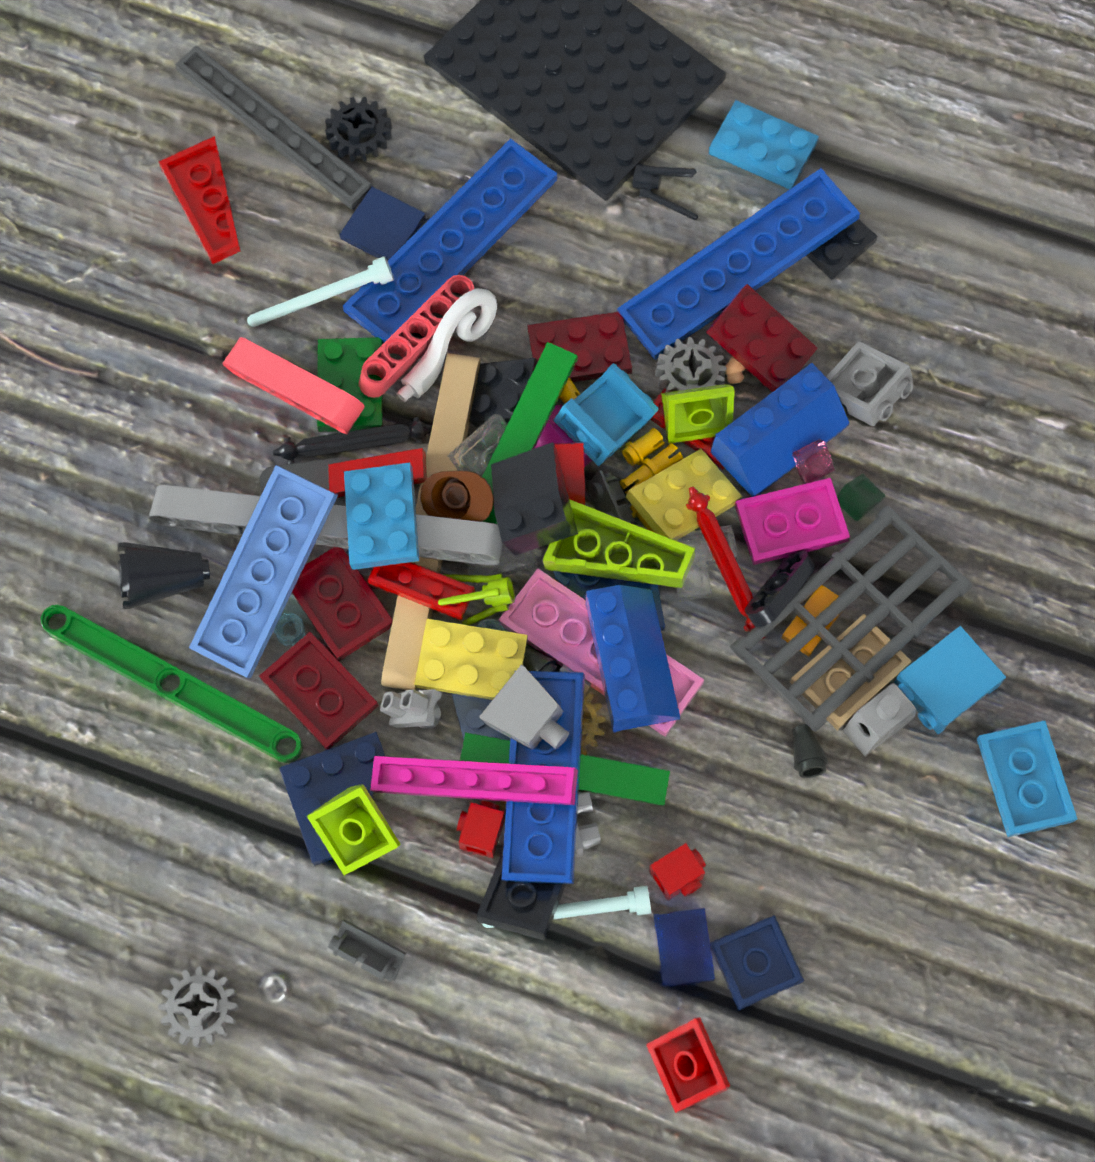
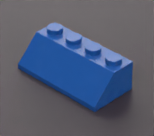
M811 363L717 433L710 453L753 497L765 491L842 432L850 423L835 386Z
M615 585L586 591L585 604L612 731L616 732L679 720L680 713L652 590Z

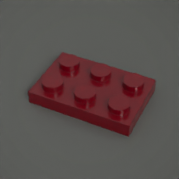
M748 284L741 288L706 331L710 337L771 392L799 373L817 350V347Z
M619 312L527 325L532 358H536L539 361L547 342L578 355L576 364L569 376L572 382L599 379L613 363L627 374H632V364L623 317Z
M333 547L304 566L291 594L338 661H341L391 628L392 618L358 569L352 570L349 564V557L343 548Z
M311 632L307 633L259 675L261 681L326 750L331 749L379 706L378 702Z

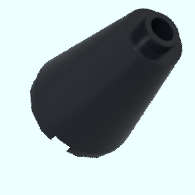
M128 542L117 543V551H124V554H119L120 560H118L121 598L128 597V601H123L122 603L123 609H132L204 586V579H210L208 559L202 560L201 553Z

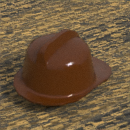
M442 471L434 473L425 480L420 493L423 510L428 516L482 522L489 517L493 509L494 497L491 487L485 478L475 472Z

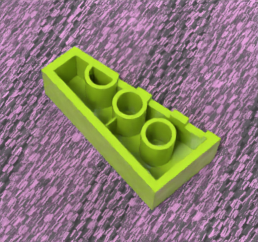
M570 500L578 534L550 543L543 558L545 570L682 588L695 558V548Z

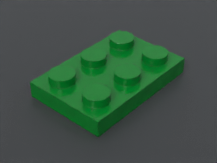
M379 337L318 339L317 377L351 394L365 406L350 431L383 426V395L375 398L368 397L361 392L358 385L363 364L383 344ZM368 375V377L372 380H382L377 375ZM317 420L318 432H338V430Z

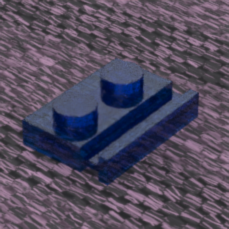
M705 908L676 911L667 914H654L653 919L663 987L715 981Z

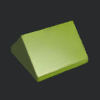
M721 384L661 393L668 444L715 437L717 433L731 424L734 412V387Z
M364 784L347 788L307 816L343 875L356 870L401 845Z

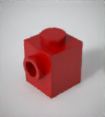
M480 801L479 804L471 802L468 812H461L457 824V831L461 832L458 842L461 850L494 858L505 821L504 811L499 810V805L488 801Z
M685 843L651 864L649 873L667 901L680 893L686 897L702 886L700 881L704 878L705 871L703 868L706 867V864L697 849L690 850Z

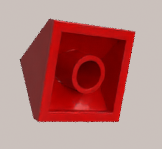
M701 1017L695 1018L646 1044L675 1113L723 1093L730 1088V1083Z

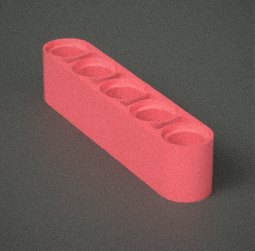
M455 275L449 278L365 361L358 384L364 395L373 398L383 395L426 352L439 323L443 319L437 318L431 313H439L444 317L449 308L459 299V297L454 296L452 293H459L463 296L467 292L474 290L473 282L468 277ZM411 333H418L423 338H414ZM389 354H398L403 359H394ZM368 375H377L382 380H372L368 377Z
M243 337L239 338L222 363L226 369L236 376L344 434H348L365 408L364 404L351 394Z

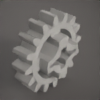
M692 337L688 338L687 344H683L680 339H676L674 348L666 345L664 354H659L655 376L659 377L658 387L667 386L666 392L724 384L727 370L725 366H722L724 357L723 355L714 356L716 347L705 348V340L703 339L699 344H694Z
M197 967L194 976L188 970H182L183 980L178 981L172 977L170 979L171 984L174 986L172 991L162 990L161 992L168 1000L167 1003L158 1005V1009L167 1012V1015L160 1022L163 1025H172L167 1033L172 1038L181 1033L179 1043L185 1046L191 1038L196 1048L201 1047L202 1039H206L209 1044L214 1045V1035L219 1033L226 1037L228 1033L224 1028L225 1024L236 1023V1020L230 1016V1011L239 1010V1005L230 1002V999L234 998L237 992L234 989H225L230 982L226 977L216 981L218 972L214 969H211L207 976H205L202 967ZM207 986L215 987L221 999L211 998ZM190 987V991L182 999H178L182 992ZM200 999L209 1006L200 1009L199 1015L191 1009H187L198 1005ZM177 1015L186 1016L189 1019L188 1026H190V1030L185 1029L180 1024ZM216 1015H220L217 1021L207 1028L208 1022Z

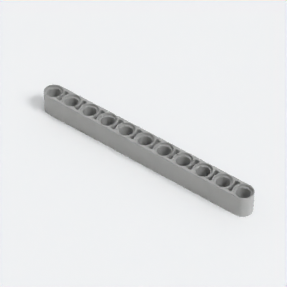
M159 485L156 487L149 520L167 527L242 536L261 496ZM333 505L315 545L349 549L346 506ZM416 514L419 557L481 565L499 564L503 543L498 525Z

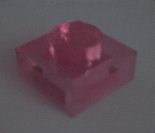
M821 439L792 453L800 479L805 484L835 471L827 444Z

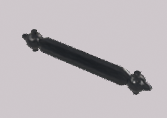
M415 417L409 426L399 423L349 431L348 434L322 435L304 438L297 444L288 437L284 438V443L279 448L273 450V456L282 457L288 460V464L295 463L294 459L298 455L309 458L403 443L410 437L419 444L423 443V438L431 432L432 425L425 424L419 420V417Z

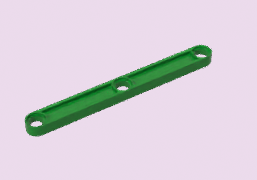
M51 605L43 611L41 625L51 637L279 762L292 763L301 756L303 744L298 734L293 730L62 605ZM61 613L66 616V623L63 627L59 629L49 627V620L53 615ZM169 675H175L180 678L179 686L173 691L162 689V682ZM284 738H291L296 741V748L289 755H283L277 751L278 743Z

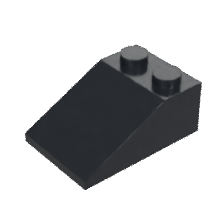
M553 442L491 464L494 511L501 540L515 556L578 534L557 450Z

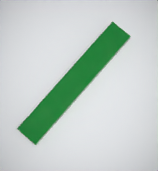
M547 342L482 476L490 485L492 493L491 464L535 448L576 364L578 355ZM493 501V509L489 517L482 522L498 525Z
M465 732L460 761L509 764L510 741ZM581 754L579 790L664 806L670 771Z

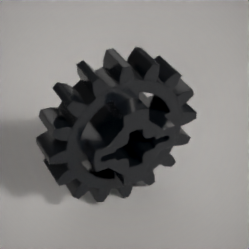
M350 97V104L346 105L340 101L339 111L336 109L330 110L331 118L325 119L326 139L329 141L332 151L338 149L340 158L349 154L351 162H354L357 156H361L365 162L367 161V155L370 153L374 157L379 156L378 148L387 149L386 140L392 139L391 118H388L386 108L379 110L378 101L375 100L369 105L367 104V97H363L360 103H356L355 98Z

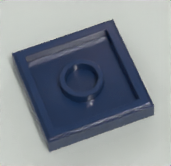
M372 186L341 231L340 239L376 258L385 256L388 261L419 230L426 219V215L424 212Z
M775 915L709 943L738 1011L804 982V978Z

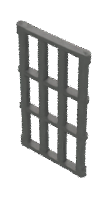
M885 506L875 515L876 519L841 551H835L830 556L831 560L803 584L773 622L763 627H755L745 637L740 636L730 645L731 650L815 732L827 722L826 718L865 682L869 683L873 680L874 674L913 638L917 639L921 635V630L958 596L962 597L973 587L972 583L962 573H959L889 506ZM891 523L905 537L862 575L848 561ZM915 546L929 560L886 598L872 584ZM841 569L854 583L815 618L801 603ZM940 569L953 583L917 617L910 621L896 607ZM865 592L879 606L843 639L838 641L825 627ZM793 611L807 626L762 665L749 650ZM889 615L903 629L863 665L849 650ZM818 635L832 649L786 689L773 674L811 639ZM842 658L856 673L811 713L797 698Z

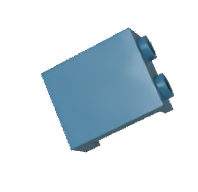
M613 363L599 379L574 400L571 398L564 404L553 421L574 442H583L584 452L599 467L651 420L658 411V407L653 403L650 396L643 393L630 380L626 372Z
M959 626L900 672L894 684L919 712L918 718L927 729H933L937 734H940L951 722L986 694H991L1005 680L1006 676L967 632Z

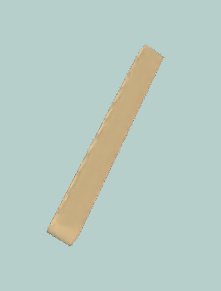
M453 353L447 354L426 455L427 478L434 473L442 471L461 470L470 424L471 408L481 363L479 357ZM424 483L420 484L416 504V514L427 515L420 501L421 488ZM419 557L420 561L412 562L440 573L443 560ZM401 596L397 597L382 671V686L403 690H417L414 683L426 620L432 617L433 609Z

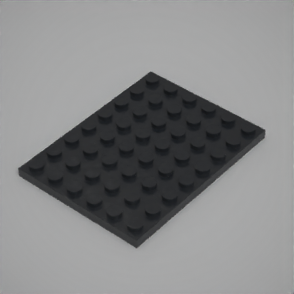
M480 0L423 55L424 62L605 201L634 174L637 164H643L726 79L725 71L628 0Z

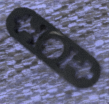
M801 550L787 556L747 604L745 612L755 627H763L773 622L814 572L815 565L806 551Z

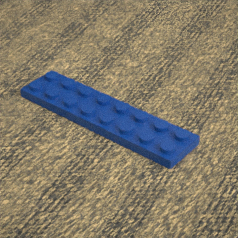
M510 138L388 260L394 280L383 285L380 282L376 284L370 282L363 285L343 305L344 312L373 336L379 337L382 343H384L449 278L455 275H464L557 181V173Z
M820 168L618 307L617 312L620 313L625 324L653 359L656 360L659 354H664L666 345L674 348L676 339L684 341L717 318L746 284L756 291L857 221L860 217V212L823 169Z

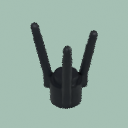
M637 164L634 172L633 188L640 189L639 197L654 200L693 220L698 219L697 214L652 192L653 189H659L662 176L693 177L697 173L696 169Z

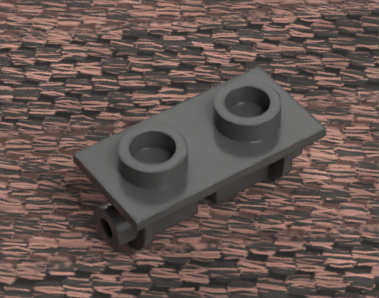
M599 470L586 485L588 497L593 502L595 509L637 525L635 518L631 515L632 511L629 504L620 506L617 504V502H622L626 499L618 477L613 476L612 472L604 474L602 470Z
M345 919L341 924L338 935H334L328 945V948L333 950V955H338L353 964L359 961L362 963V969L379 977V980L382 982L385 979L390 982L392 980L395 981L406 955V952Z

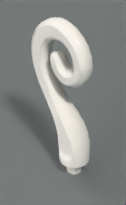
M480 288L471 290L461 296L449 308L439 323L423 357L401 379L403 387L396 394L403 402H406L412 396L420 398L433 385L441 372L448 345L455 328L457 335L462 340L469 342L477 340L486 333L493 323L497 311V300L493 293ZM477 306H481L480 316L478 320L473 324V322L476 320V315L471 310Z

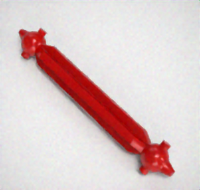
M692 486L689 488L690 497L686 508L697 512V524L739 612L747 618L746 625L743 628L746 632H750L755 626L746 614L745 608L753 598L752 592L715 514L707 508L710 496L698 492Z

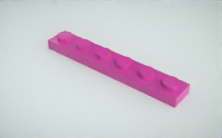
M375 756L370 791L389 794L575 805L578 770L573 767Z

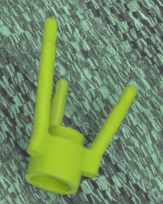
M502 573L491 576L442 574L460 582L488 583L482 586V591L443 598L438 601L441 606L484 599L486 605L492 604V607L462 621L461 624L471 625L497 612L509 610L508 604L515 602L512 581L509 577L503 578Z

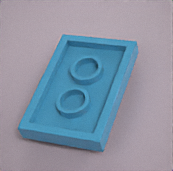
M735 100L712 141L708 154L790 190L795 186L816 147L819 136Z
M411 463L344 471L349 564L352 570L420 561L413 468Z
M1046 721L979 735L977 742L1008 838L1073 823L1077 820Z

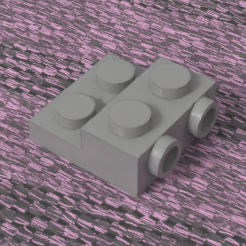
M860 341L853 346L826 376L835 386L840 401L846 406L848 414L873 427L879 420L886 421L893 412V404L899 398H907L913 389V379L909 365Z

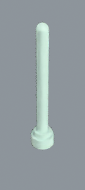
M383 256L373 260V264L368 266V270L251 314L247 322L250 326L256 327L370 282H374V284L380 282L383 285L394 280L391 268L386 257Z
M648 886L633 887L634 891H628L625 896L559 904L553 919L629 910L630 913L637 912V916L651 914ZM482 923V925H483L484 927H486V928H493V927H494V926H490V925H486V924H483V923Z

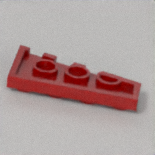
M215 136L158 161L162 172L212 265L241 252Z

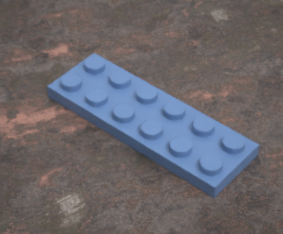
M275 465L189 646L190 649L246 678L252 677L338 497L337 494L281 466Z

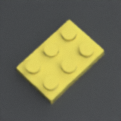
M699 449L630 489L626 498L655 533L677 541L699 527L697 524V512L686 508L690 497V487L694 486L698 492L710 496L707 508L715 514V517L735 506V502L741 500L743 496L706 453Z
M427 619L414 685L416 688L435 689L441 692L493 700L520 665H523L528 635Z

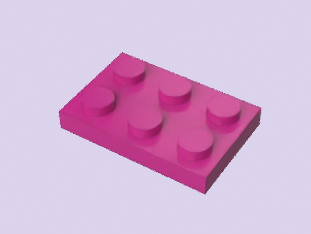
M831 478L735 502L736 512L753 565L785 558L801 550L810 552L849 542L850 535Z

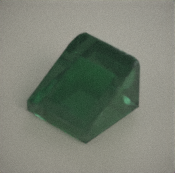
M862 473L845 484L838 493L837 498L840 507L855 521H858L880 503L886 495Z

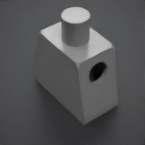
M520 665L479 716L489 727L532 750L536 748L542 739L555 749H558L569 736V732L556 723L564 711L523 665Z
M892 683L861 707L845 726L843 732L865 757L914 719L917 709L897 685ZM862 724L868 728L870 735L863 731Z

